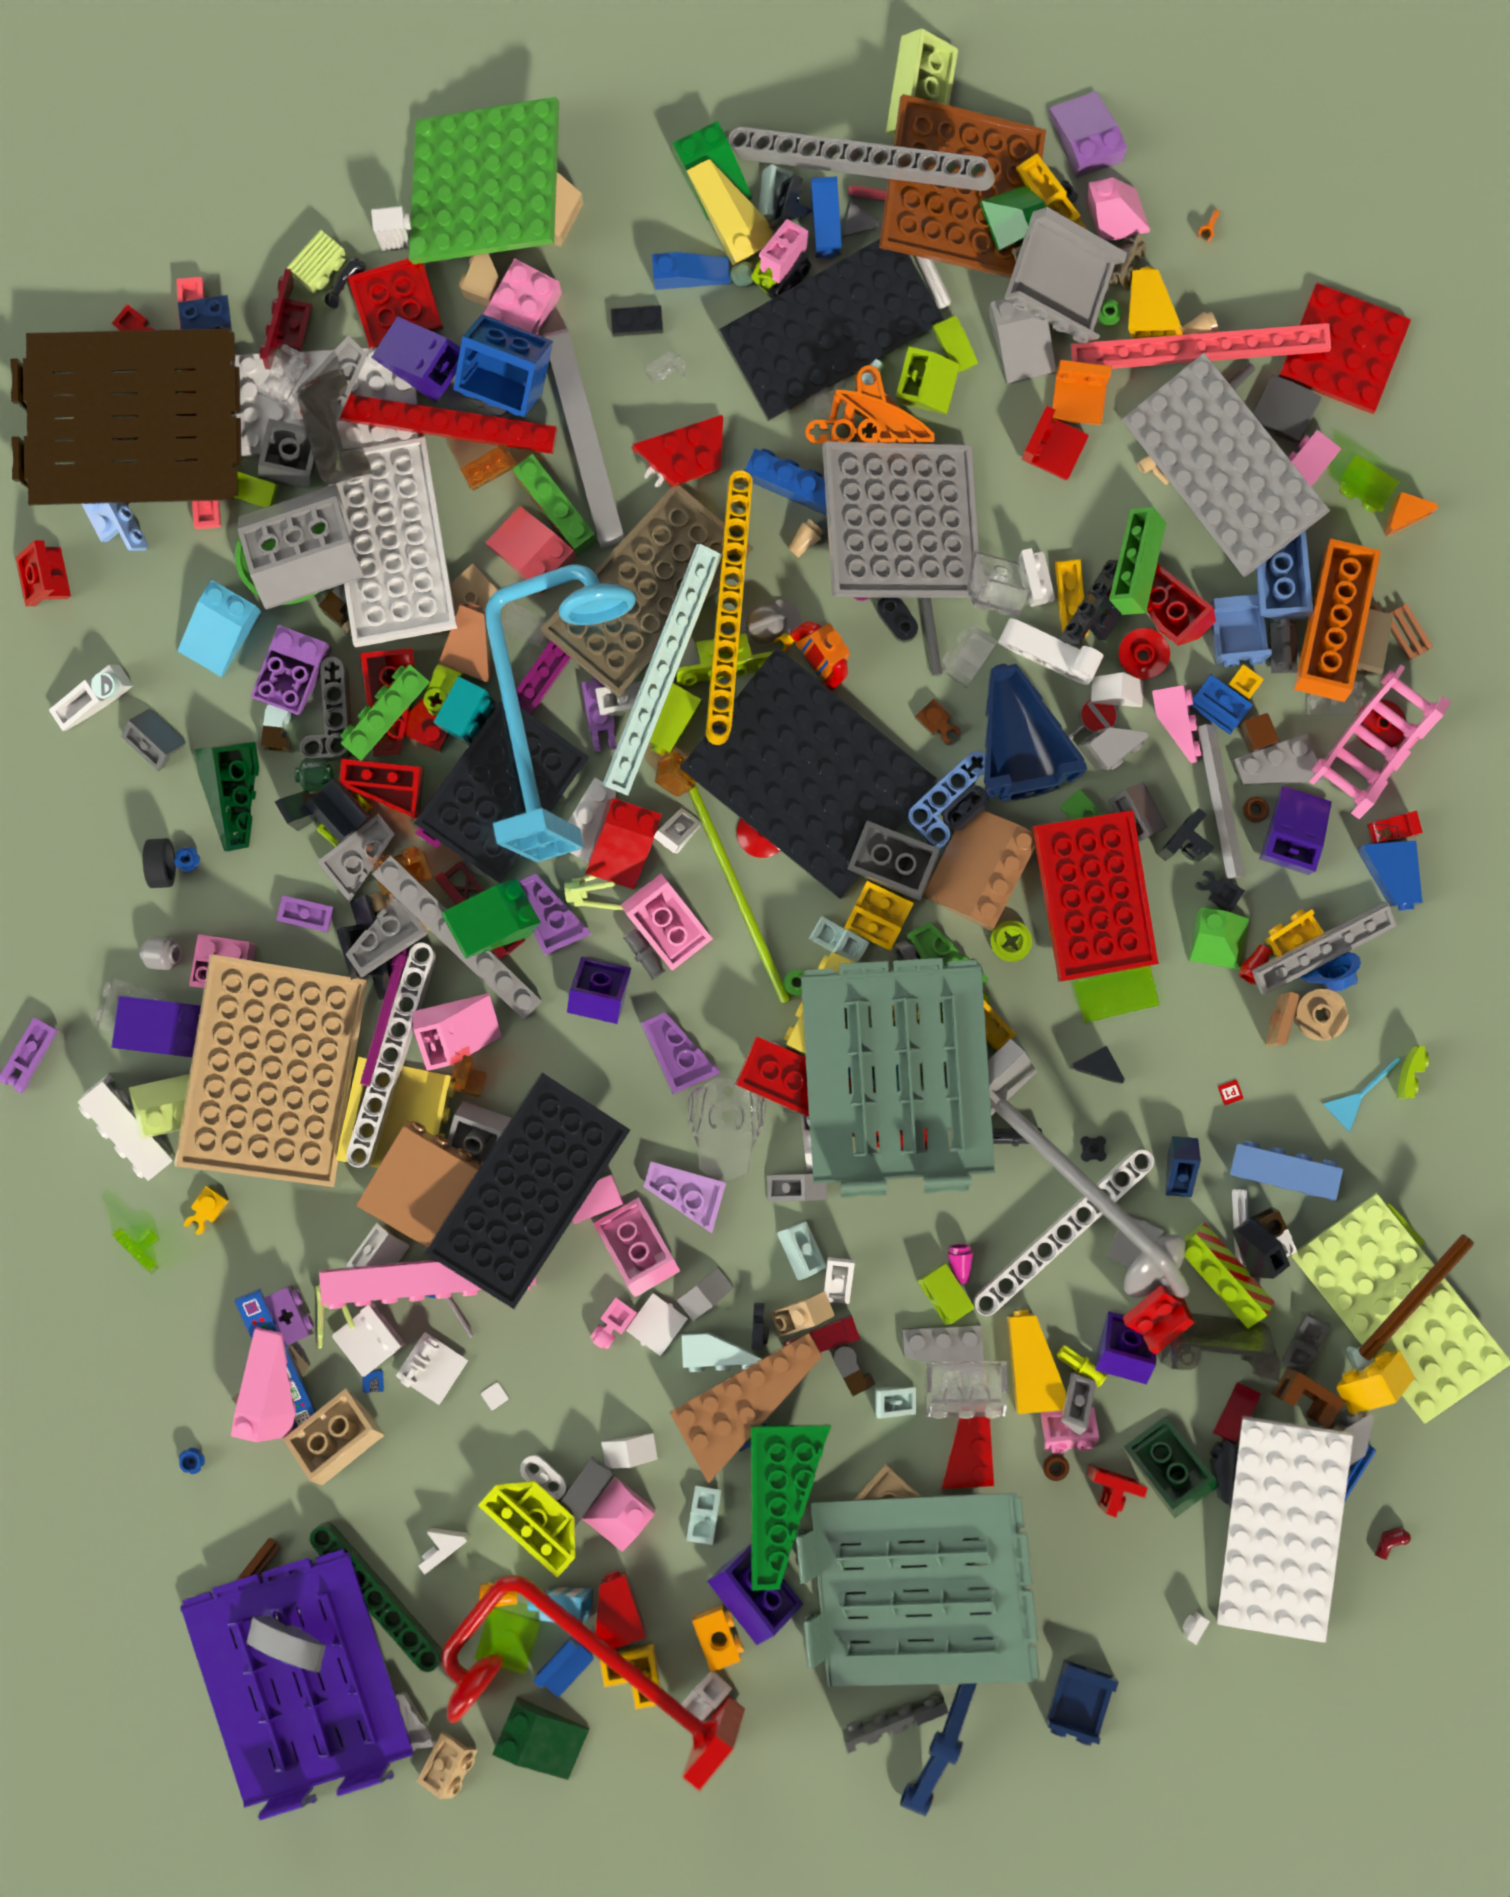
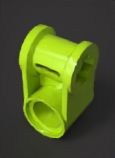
M442 664L436 666L423 699L424 705L431 715L437 717L458 676L463 678V673ZM438 698H440L442 704H436L435 707H433L431 703L432 700L437 701Z

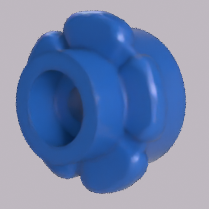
M182 847L175 854V865L178 869H183L184 872L193 871L200 863V856L193 847Z
M197 1448L184 1450L179 1456V1467L185 1473L196 1474L201 1471V1466L205 1464V1457L203 1454H200V1450ZM191 1458L194 1459V1463H190Z

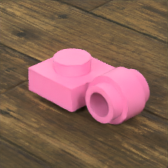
M615 1297L600 1318L607 1325L602 1327L599 1324L590 1336L594 1340L593 1343L599 1348L604 1347L608 1349L616 1338L612 1334L613 1330L622 1334L637 1312Z

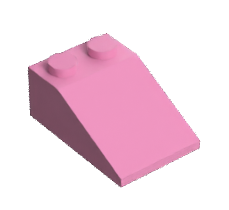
M662 873L621 904L627 916L672 971L713 939Z
M639 1197L593 1223L634 1297L680 1272Z

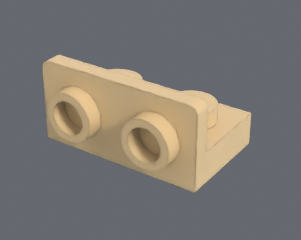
M441 1733L416 1782L439 1799L453 1798L461 1790L462 1780L474 1765V1757L478 1750L474 1747L464 1746L448 1733Z

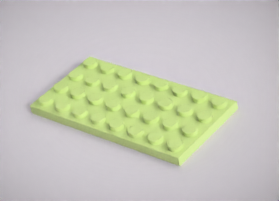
M1377 1192L1291 1255L1362 1345L1435 1265ZM1446 1278L1439 1283L1378 1352L1388 1350L1391 1353L1401 1350L1415 1376V1379L1402 1396L1424 1424L1510 1365V1358Z

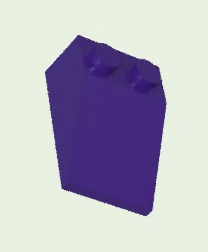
M118 996L111 1048L193 1058L201 1006Z

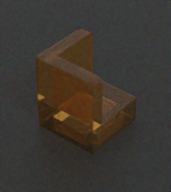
M674 752L658 762L655 783L674 796L679 797L694 788L695 781L679 769L686 759Z

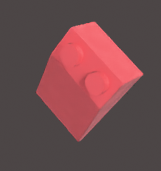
M521 506L485 542L489 548L525 580L570 565L576 559L574 550ZM546 590L540 591L539 593L542 595Z

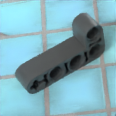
M328 657L323 660L320 667L324 734L304 737L299 747L303 756L312 762L340 761L349 758L352 754L346 748L338 753L334 752L333 749L335 743L343 740L340 735L351 724L347 667L340 659ZM334 666H337L339 669L335 671V679L339 683L334 681V676L329 672L333 671ZM339 690L342 692L341 698L338 701L330 700V696L334 691ZM343 716V723L338 727H333V718ZM313 743H318V752L313 755L308 754L309 746Z

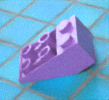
M278 625L251 698L300 716L321 677V663L330 656L332 647L326 642Z

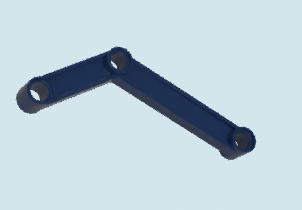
M976 1612V1614H991V1612ZM974 1637V1639H992V1638H993V1637ZM977 1683L958 1684L942 1732L936 1731L930 1744L929 1755L931 1756L915 1784L907 1783L900 1800L901 1807L924 1817L928 1814L934 1797L933 1789L948 1763L955 1765L961 1754L963 1741L958 1740Z

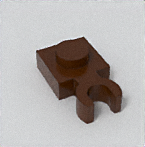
M934 698L915 716V719L932 736L939 731L941 733V740L946 745L951 744V740L947 738V732L953 731L957 736L961 734L960 729L956 725H949L947 723L952 716Z

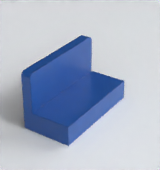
M571 1636L538 1671L533 1682L540 1688L545 1685L556 1697H560L593 1661L594 1656Z

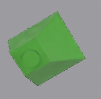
M1205 907L1198 909L1189 961L1240 970L1249 919L1228 911Z

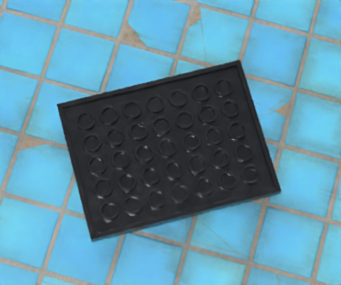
M778 647L735 698L732 727L728 740L722 745H715L709 742L705 735L679 767L686 775L838 899L843 897L860 876L847 868L866 821L896 831L908 816L910 809L924 796L937 779ZM721 726L712 727V730L717 734L725 732Z

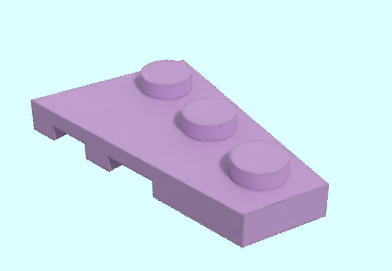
M650 1161L643 1187L710 1233L713 1232L726 1182Z

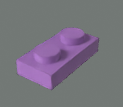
M282 895L276 921L329 933L335 908Z

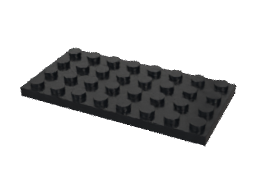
M880 239L718 330L767 421L774 419L852 375L864 366H868L875 359L882 358L933 329V325L944 321L910 255L879 248Z
M541 1072L428 1244L424 1254L512 1309H515L629 1134L630 1129Z

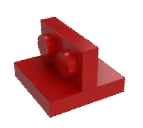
M34 540L15 557L25 607L36 606L42 600L68 599L71 596L61 547H45L44 540Z
M1162 1285L1123 1317L1125 1325L1143 1335L1149 1351L1156 1355L1195 1323L1185 1299L1175 1296Z
M1091 1464L1088 1465L1086 1475L1093 1482L1104 1485L1098 1506L1106 1515L1116 1518L1118 1511H1123L1126 1502V1496H1123L1124 1492L1145 1498L1148 1487L1140 1480Z

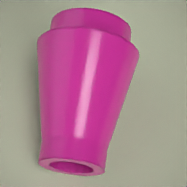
M969 1244L950 1245L947 1255L952 1273L959 1284H967L970 1282L973 1251L970 1250Z

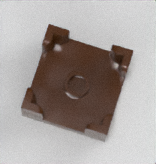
M1288 1367L1271 1393L1292 1406L1296 1405L1302 1394L1313 1400L1306 1416L1327 1428H1330L1345 1403V1400L1302 1373Z

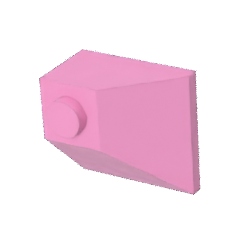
M1114 177L1089 183L1087 205L1099 237L1106 241H1112L1137 235L1138 232L1143 234L1150 231L1136 188Z
M614 1476L581 1519L623 1552L654 1516L656 1509Z

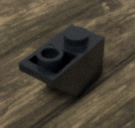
M1248 1218L1232 1230L1250 1277L1274 1279L1290 1266L1282 1243L1253 1218Z

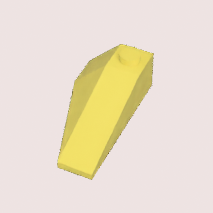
M710 159L687 170L686 172L732 266L762 251L774 234L771 228H769L767 219Z

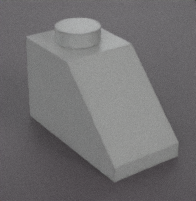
M813 1173L767 1175L768 1202L827 1200V1183H813Z

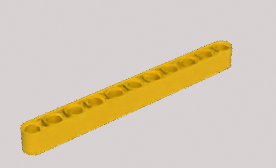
M742 470L736 471L731 475L726 499L706 737L709 742L715 745H722L728 740L732 727L753 483L750 474ZM742 484L745 486V488L738 489L734 485ZM738 507L741 508L744 512L736 513L732 510V508ZM737 531L742 536L734 537L730 532ZM735 555L740 560L731 561L728 556ZM733 579L738 584L731 586L726 583V580ZM731 603L735 606V609L728 610L723 605ZM728 627L732 629L734 633L727 635L724 634L721 631V629ZM727 652L731 655V658L723 659L719 656V653ZM724 676L729 680V683L721 684L716 678ZM723 701L726 703L727 708L719 709L714 703ZM721 726L725 732L717 734L712 730V727Z

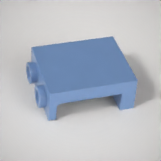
M1258 594L1214 598L1210 605L1214 607L1216 622L1212 625L1216 665L1224 664V667L1239 666L1240 662L1250 661V665L1265 663V660L1272 655V649H1268L1265 619L1263 616H1260Z

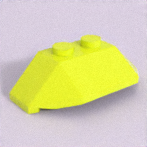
M536 1481L496 1484L479 1503L478 1506L556 1578L575 1559V1517Z

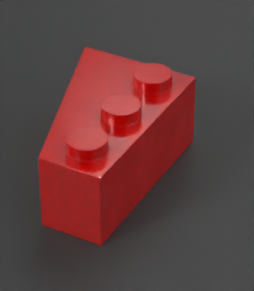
M355 759L341 760L340 783L345 788L369 799L371 798L411 818H418L421 811L424 767Z

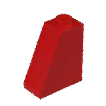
M619 1570L605 1574L604 1579L600 1582L595 1634L613 1649L644 1639L647 1635V1630L627 1572L619 1573Z

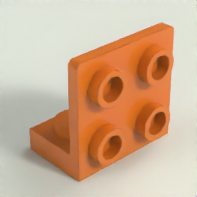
M1060 360L1056 372L1052 408L1056 410L1053 418L1061 421L1101 425L1106 387L1111 376L1112 366Z

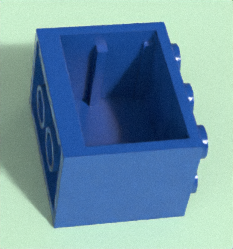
M481 314L462 337L453 390L462 393L466 397L479 399L490 406H497L514 415L525 417L543 393L553 341Z

